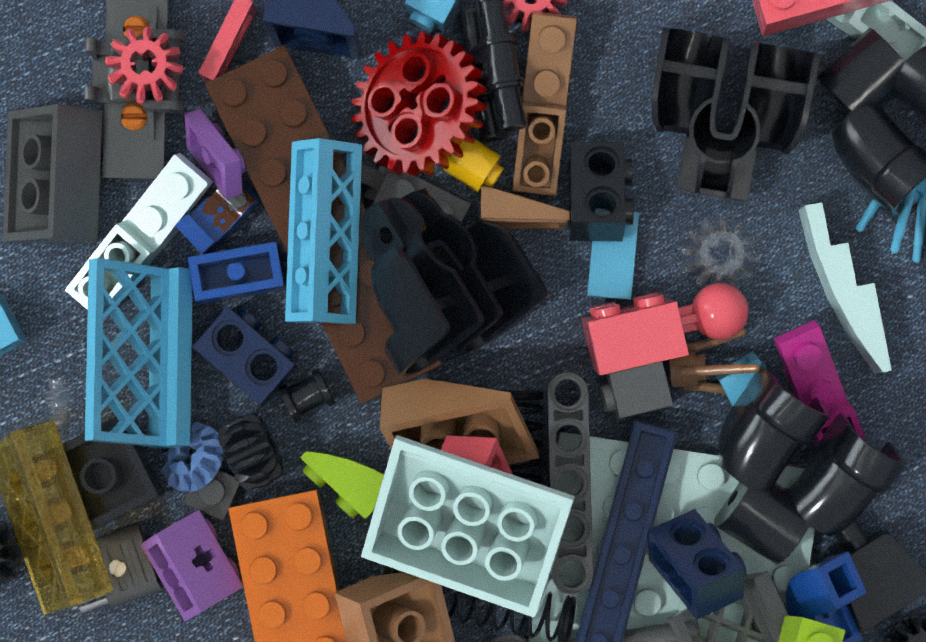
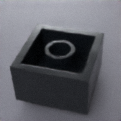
M114 417L102 423L101 431L110 432L119 422L118 418ZM85 433L38 456L77 537L87 535L166 495L141 445L85 441Z

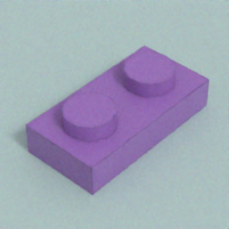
M201 109L184 114L187 149L211 180L214 181V184L226 199L242 194V174L245 173L246 168L240 151L237 148L232 149L224 138L220 126L217 123H211Z

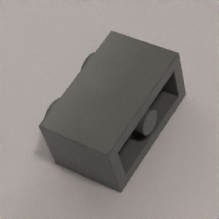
M662 361L603 376L605 385L598 387L604 413L612 411L613 419L673 406Z

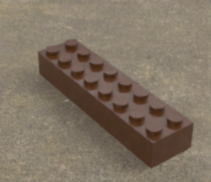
M285 45L205 83V86L235 147L240 151L244 159L245 168L288 254L292 142L316 138L331 140ZM333 152V170L341 178L346 173V169L338 152ZM338 196L331 203V214L337 223L344 218L345 208ZM360 199L356 324L322 323L360 403L364 405L381 397L382 388L411 382L442 367V364L438 360L412 375L399 377L385 353V343L394 332L382 312L372 288L370 270L375 262L368 255L362 242L361 224L366 209ZM337 242L330 247L329 257L336 269L343 262V250ZM334 286L328 293L327 313L341 314V295Z

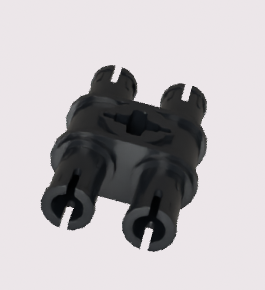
M476 0L477 8L462 10L456 14L463 51L475 58L472 65L482 71L481 77L475 82L487 88L485 93L477 96V100L486 104L487 109L475 113L476 119L483 123V126L478 128L479 141L481 143L503 140L507 138V132L528 127L520 89L524 87L525 79L524 76L520 75L519 61L515 49L518 41L513 33H509L504 0Z

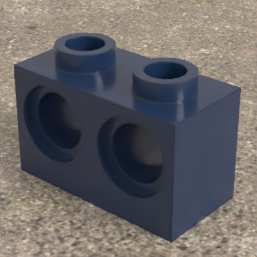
M226 307L193 345V348L256 403L264 406L279 389L278 387L298 367L291 360L295 352L277 336L268 341L257 330L262 323L243 307L237 313L231 308ZM229 327H238L243 333V343L235 351H226L221 345V335ZM264 355L272 356L277 363V371L269 380H260L254 373L256 360Z
M696 509L648 530L649 561L697 620L744 598V577L747 575L744 561L737 552H731L722 542L717 528L710 522L706 523Z

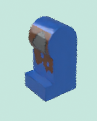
M242 179V194L226 199L221 191L217 189L190 214L187 213L175 227L201 254L213 253L256 209L261 202V198Z

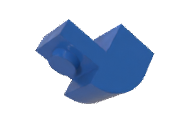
M849 551L827 557L795 575L789 581L786 589V607L789 616L804 617L846 630L843 642H860L863 639L847 604L866 594L867 591Z

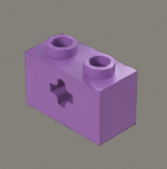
M200 510L170 525L140 544L184 621L191 619L244 587L239 579L240 574L236 564L232 559L226 557L217 541V533L214 526L203 517ZM194 559L198 562L199 567L197 568L192 563Z

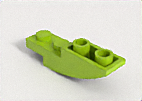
M306 451L300 457L307 464L302 471L318 487L322 488L327 483L339 494L334 500L335 503L351 518L354 519L360 514L366 519L374 511L384 477L383 472L355 460L333 454Z

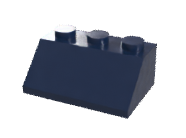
M266 0L263 23L274 46L281 47L285 45L286 48L360 60L362 51L356 28L336 0Z

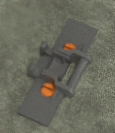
M107 0L106 41H99L97 38L92 37L85 38V53L92 55L93 67L92 86H84V101L104 106L103 179L155 180L165 167L166 116H168V113L183 112L184 102L179 101L180 75H167L177 83V89L170 91L162 85L163 101L149 100V91H146L145 104L140 105L136 100V89L126 99L120 96L119 91L125 81L119 84H110L108 76L119 69L106 66L105 60L109 56H121L112 48L111 44L114 40L121 41L126 46L130 44L126 37V30L132 29L135 32L136 39L141 40L143 39V30L146 26L152 28L153 42L162 33L169 35V42L164 50L171 47H179L180 49V43L185 42V32L168 29L169 0ZM180 56L170 62L180 64ZM150 57L146 61L139 59L134 61L137 67V72L135 73L140 75L144 70L150 72Z

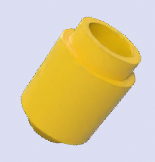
M474 138V144L462 141L459 145L464 155L462 158L451 153L448 155L449 168H443V171L479 193L481 186L493 188L504 168L498 164L502 156Z

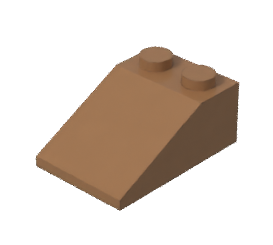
M425 378L382 388L380 430L391 449L396 435L439 450L442 448L446 435L497 438L508 465L539 458V451L511 392Z

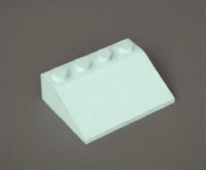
M396 435L361 557L535 618L557 556L575 496Z

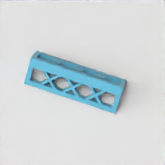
M322 138L292 142L285 322L356 324L362 144ZM333 152L346 153V173L341 178L333 170ZM337 196L345 206L344 218L339 223L336 222L331 214V203ZM335 242L343 250V262L337 269L329 259L330 247ZM334 286L341 295V314L327 313L328 293Z

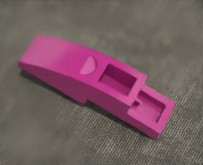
M813 320L773 338L785 369L782 371L792 395L808 406L814 398H818L823 401L830 414L823 427L812 440L814 447L817 446L825 431L839 413L848 418L854 431L866 441L856 412L846 398L822 330L817 322Z

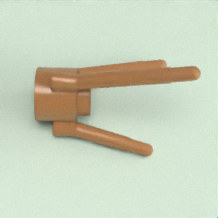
M743 328L737 335L725 340L706 338L697 342L686 343L689 355L669 359L672 387H683L684 392L704 391L725 394L720 384L703 382L707 381V375L759 372L761 370L759 364L706 365L705 354L696 355L698 351L745 336L747 333L746 329Z

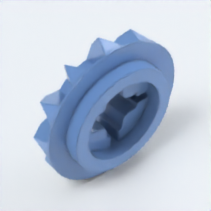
M195 422L190 427V446L170 448L169 451L161 454L166 464L160 472L167 477L168 485L182 492H194L202 489L213 480L221 467L224 455L223 449L219 444V433L214 428ZM191 447L195 449L196 452L191 455L192 462L189 465L186 462H184V460H186L189 457V450Z

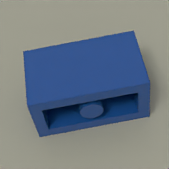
M277 242L187 257L195 302L201 305L286 290L287 281L281 246Z

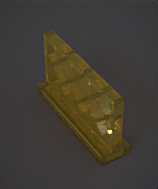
M54 419L7 434V438L0 441V492L16 538L19 541V547L43 615L114 591Z

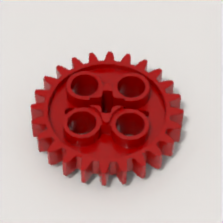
M420 32L418 39L404 34L402 46L393 41L388 42L389 55L385 56L377 51L374 53L378 63L375 68L366 65L363 67L369 79L367 82L359 81L355 84L356 87L364 92L362 97L351 100L352 104L361 108V112L351 117V121L363 126L357 131L355 137L367 142L362 150L374 156L375 163L385 168L388 167V170L400 175L404 172L412 177H417L419 170L428 175H433L435 163L445 169L449 168L448 155L450 153L459 158L464 156L459 146L462 141L474 144L475 140L470 135L469 130L471 127L480 128L483 126V123L474 117L476 112L487 109L486 104L477 100V96L485 93L487 88L475 82L481 77L482 71L472 65L475 58L463 51V46L453 40L449 41V39L440 34L432 37L425 32ZM426 67L425 74L419 80L421 71ZM394 98L393 106L388 110L389 103ZM450 98L448 107L442 111L445 101ZM418 128L417 137L411 142L412 135Z

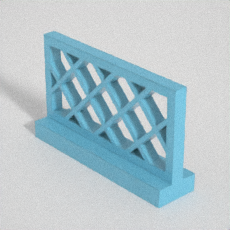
M103 258L89 259L85 441L141 445L155 449L190 446L193 289L190 269L182 267L166 269ZM104 271L112 272L122 286L112 298L104 288ZM144 277L151 278V300L149 302L145 300L136 287ZM127 295L140 311L130 322L118 307V304ZM108 315L111 316L121 330L112 342L103 333V320ZM144 320L150 325V344L147 347L135 331ZM126 340L129 341L139 355L129 367L117 352ZM107 360L111 362L120 375L110 388L102 378V366ZM144 364L149 369V389L147 391L144 390L134 376ZM126 384L138 400L128 412L116 397ZM107 405L119 420L110 432L101 431V412ZM143 409L148 413V435H144L133 421Z

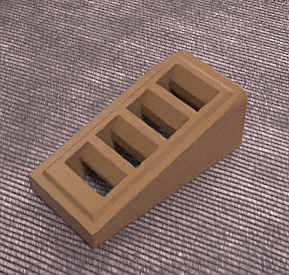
M481 186L480 220L490 221L508 229L565 230L569 224L570 211L489 186Z

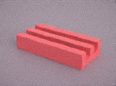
M233 1L198 72L203 81L209 82L227 73L257 12L253 1Z

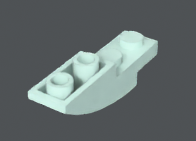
M181 153L174 154L125 219L113 227L89 259L103 258L149 266L179 231L175 225L187 213L190 214L192 212V208L214 181ZM89 259L65 289L87 310ZM104 271V288L112 298L122 286L112 272Z

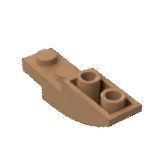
M532 11L522 97L523 110L528 127L519 130L512 191L556 196L577 16Z

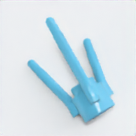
M926 178L902 200L903 203L890 248L892 253L899 252L912 204H917L918 202L912 260L915 263L921 260L924 242ZM873 199L856 225L858 232L864 231L879 208Z

